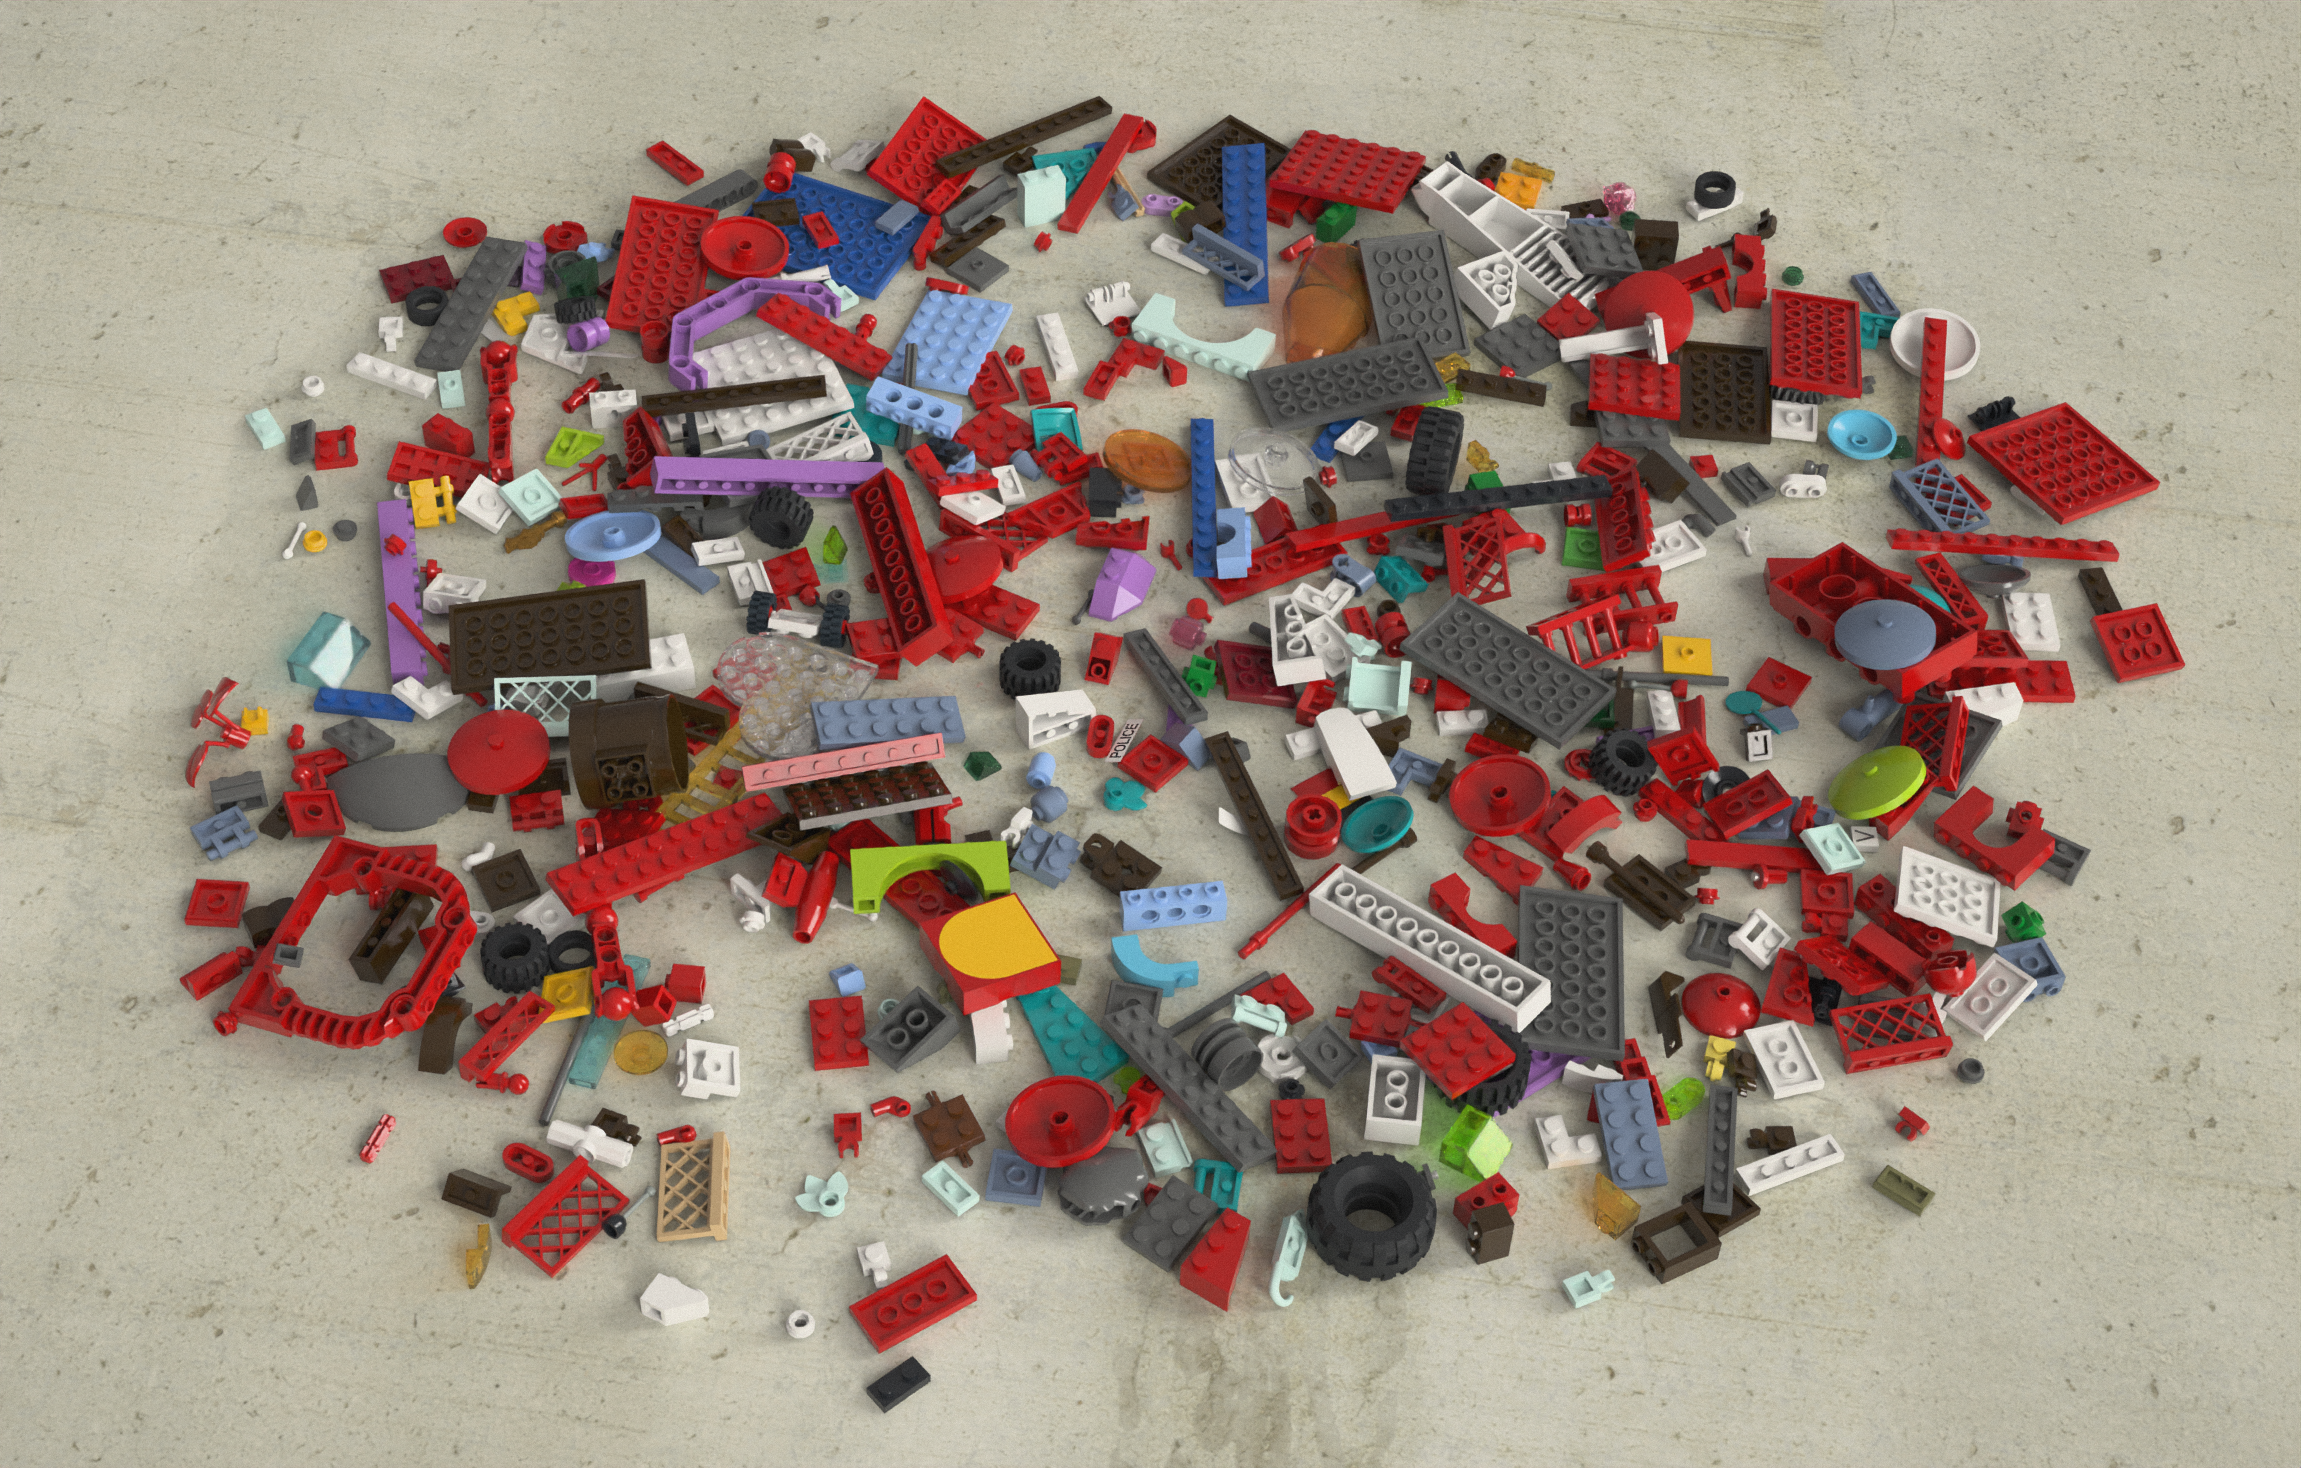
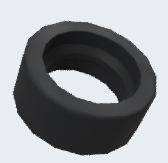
M1720 171L1705 172L1696 179L1694 198L1697 203L1710 209L1725 208L1734 201L1736 182L1733 177ZM1706 188H1720L1723 189L1724 192H1710L1707 191Z
M435 286L419 287L411 291L405 301L409 320L420 326H434L449 301L447 293ZM425 303L439 304V306L428 310L417 308Z
M578 930L566 931L558 935L551 942L548 951L551 970L554 974L591 966L596 969L593 943L589 933ZM581 948L590 952V956L580 963L569 964L559 960V956L569 949Z

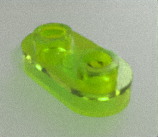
M1685 1078L1662 1095L1670 1120L1682 1118L1702 1102L1705 1086L1700 1080Z

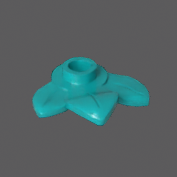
M1113 777L1106 782L1103 800L1105 807L1108 809L1119 811L1125 807L1130 810H1141L1147 807V804L1140 798L1145 792L1143 784L1136 781L1124 783L1118 777Z

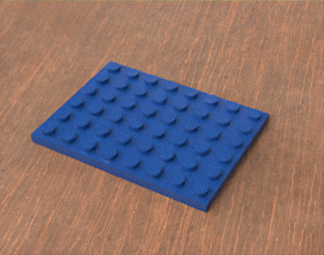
M797 173L793 174L791 186L786 192L775 193L765 188L754 201L795 198L800 224L777 227L784 233L789 243V257L785 267L782 269L783 271L793 274L828 265L831 279L839 287L846 285L856 295L876 300L913 253L915 244L932 217L918 213L898 232L890 235L876 228L875 221L894 204ZM752 204L742 216L754 217ZM823 211L839 237V244L818 249L802 224V216ZM828 279L821 280V281H817V282L823 283L824 281H826V280H828Z

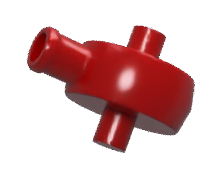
M427 559L426 567L420 566V572L425 573L426 587L436 578L437 574L442 573V568H437V560Z
M1193 598L1187 603L1186 613L1189 618L1193 620L1204 619L1208 624L1214 619V617L1208 614V604L1202 598Z

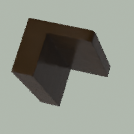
M460 1169L448 1174L441 1199L492 1218L496 1216L501 1196L510 1193L512 1187L472 1171Z

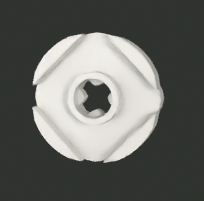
M1274 1033L1265 1036L1258 1044V1047L1264 1054L1263 1062L1259 1068L1260 1073L1269 1078V1081L1273 1084H1280L1289 1079L1296 1080L1305 1074L1308 1067L1292 1052L1302 1039L1293 1035V1038L1285 1036V1033L1282 1038L1274 1036ZM1281 1054L1283 1057L1288 1056L1287 1060H1279L1277 1055Z

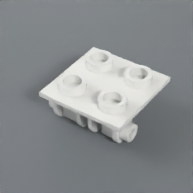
M1122 280L1114 285L1109 284L1108 287L1102 286L1098 289H1092L1087 293V297H1084V301L1102 326L1109 324L1118 316L1131 318L1138 316L1141 312L1127 292L1130 290L1128 281L1124 282Z

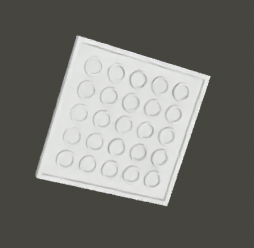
M778 328L699 352H693V360L708 371L707 388L825 375L827 397L709 410L716 433L723 446L747 440L748 435L754 430H763L768 434L854 408L853 399L832 359Z

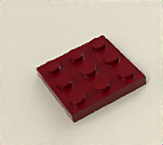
M1224 640L1216 641L1214 649L1226 700L1295 708L1298 702L1294 685L1277 686L1273 669L1272 647Z

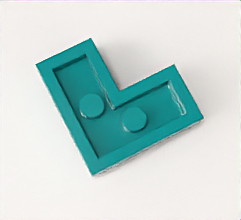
M1860 311L1861 347L1876 350L1878 336L1890 338L1892 328L1899 318Z

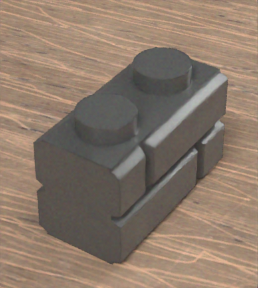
M261 770L255 772L247 771L241 775L220 777L217 780L209 781L216 815L236 805L242 812L269 806Z

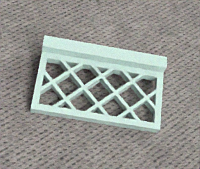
M596 675L494 678L495 710H504L509 706L513 710L518 711L511 702L521 692L531 702L522 712L526 713L535 705L544 714L538 721L544 726L548 737L569 736V721H567L569 715L563 721L556 722L549 714L558 704L570 713V709L561 702L570 691L581 701L587 700L590 696L591 699H597ZM561 681L569 689L558 699L548 689L554 682ZM566 681L575 682L572 684V686H570ZM580 681H591V691L585 698L573 689ZM530 682H536L543 689L534 700L523 691ZM541 682L550 683L545 687ZM500 683H511L518 691L507 700L501 695ZM516 683L524 684L521 687H519ZM545 692L556 701L547 712L536 703ZM501 699L505 702V704L502 707ZM547 717V718H549L552 722H542V721Z

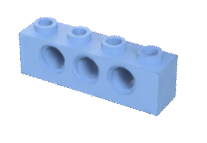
M879 376L866 397L867 411L949 441L952 440L962 422L961 406Z
M1223 881L1120 892L1119 913L1123 931L1226 920L1227 897Z

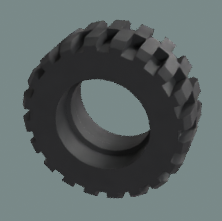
M1433 406L1425 407L1422 410L1416 425L1407 464L1405 485L1409 492L1420 495L1449 492L1456 471L1463 438L1464 416L1460 412Z

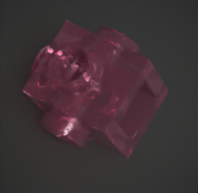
M1617 182L1604 187V204L1614 214L1622 215L1626 214L1627 210L1635 209L1636 193L1634 188L1626 185L1624 182Z

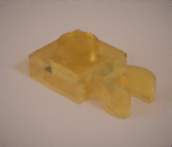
M1477 440L1468 443L1466 460L1479 473L1494 471L1499 468V464L1489 458L1490 453Z

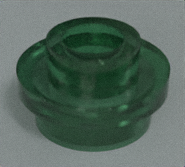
M1633 211L1624 212L1619 216L1620 226L1624 230L1632 231L1634 219L1641 218Z
M1789 266L1782 273V280L1787 285L1796 286L1803 282L1804 275L1799 267Z

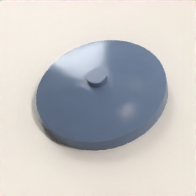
M1873 600L1858 604L1844 612L1835 625V644L1838 651L1852 663L1870 669L1894 670L1916 664L1930 654L1936 642V627L1929 614L1913 604L1898 600Z

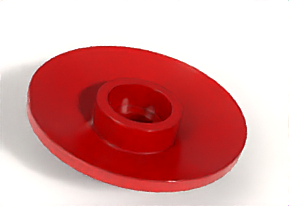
M471 217L455 219L449 222L443 229L445 241L455 247L475 246L481 243L487 236L486 225L481 220Z
M1939 418L1934 421L1932 435L1939 450L1952 460L1961 459L1965 455L1966 445L1960 429L1945 418Z

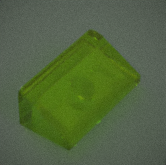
M832 525L823 542L824 564L841 565L848 552V547L837 527Z

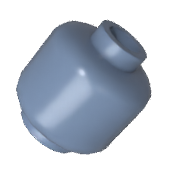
M1047 785L1033 795L1030 800L1032 806L1030 810H1033L1032 816L1037 821L1042 820L1046 823H1052L1067 811L1068 798L1064 791L1058 786Z

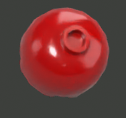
M1963 949L1944 951L1937 954L1938 959L1930 961L1929 957L1921 963L1923 975L1928 986L1935 992L1948 995L1949 997L1961 996L1973 984L1977 975L1974 954L1971 952L1970 955H1967V951Z

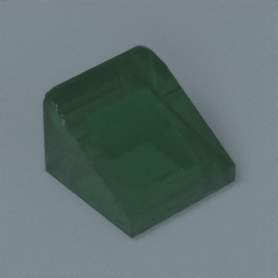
M989 751L970 752L964 763V768L976 781H980L1002 769L1001 764Z

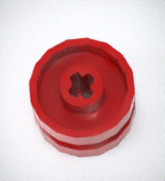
M1306 794L1294 799L1286 810V824L1284 826V843L1289 851L1298 857L1318 860L1333 853L1338 846L1340 838L1341 810L1331 799L1318 794Z

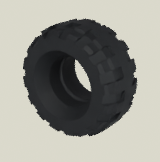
M1373 1151L1361 1152L1359 1156L1355 1157L1349 1154L1337 1160L1336 1165L1331 1164L1329 1167H1326L1319 1174L1316 1184L1312 1186L1306 1216L1308 1237L1311 1244H1314L1315 1249H1317V1254L1328 1266L1331 1264L1335 1265V1270L1346 1277L1349 1274L1357 1276L1359 1281L1370 1282L1371 1278H1380L1381 1281L1390 1280L1396 1277V1273L1399 1272L1403 1275L1414 1268L1421 1257L1424 1258L1429 1251L1435 1233L1437 1206L1435 1198H1432L1430 1185L1422 1175H1417V1170L1408 1162L1403 1161L1401 1163L1396 1160L1394 1155L1384 1153L1383 1156L1373 1155ZM1359 1210H1375L1387 1215L1395 1225L1384 1231H1367L1354 1226L1347 1219V1216Z

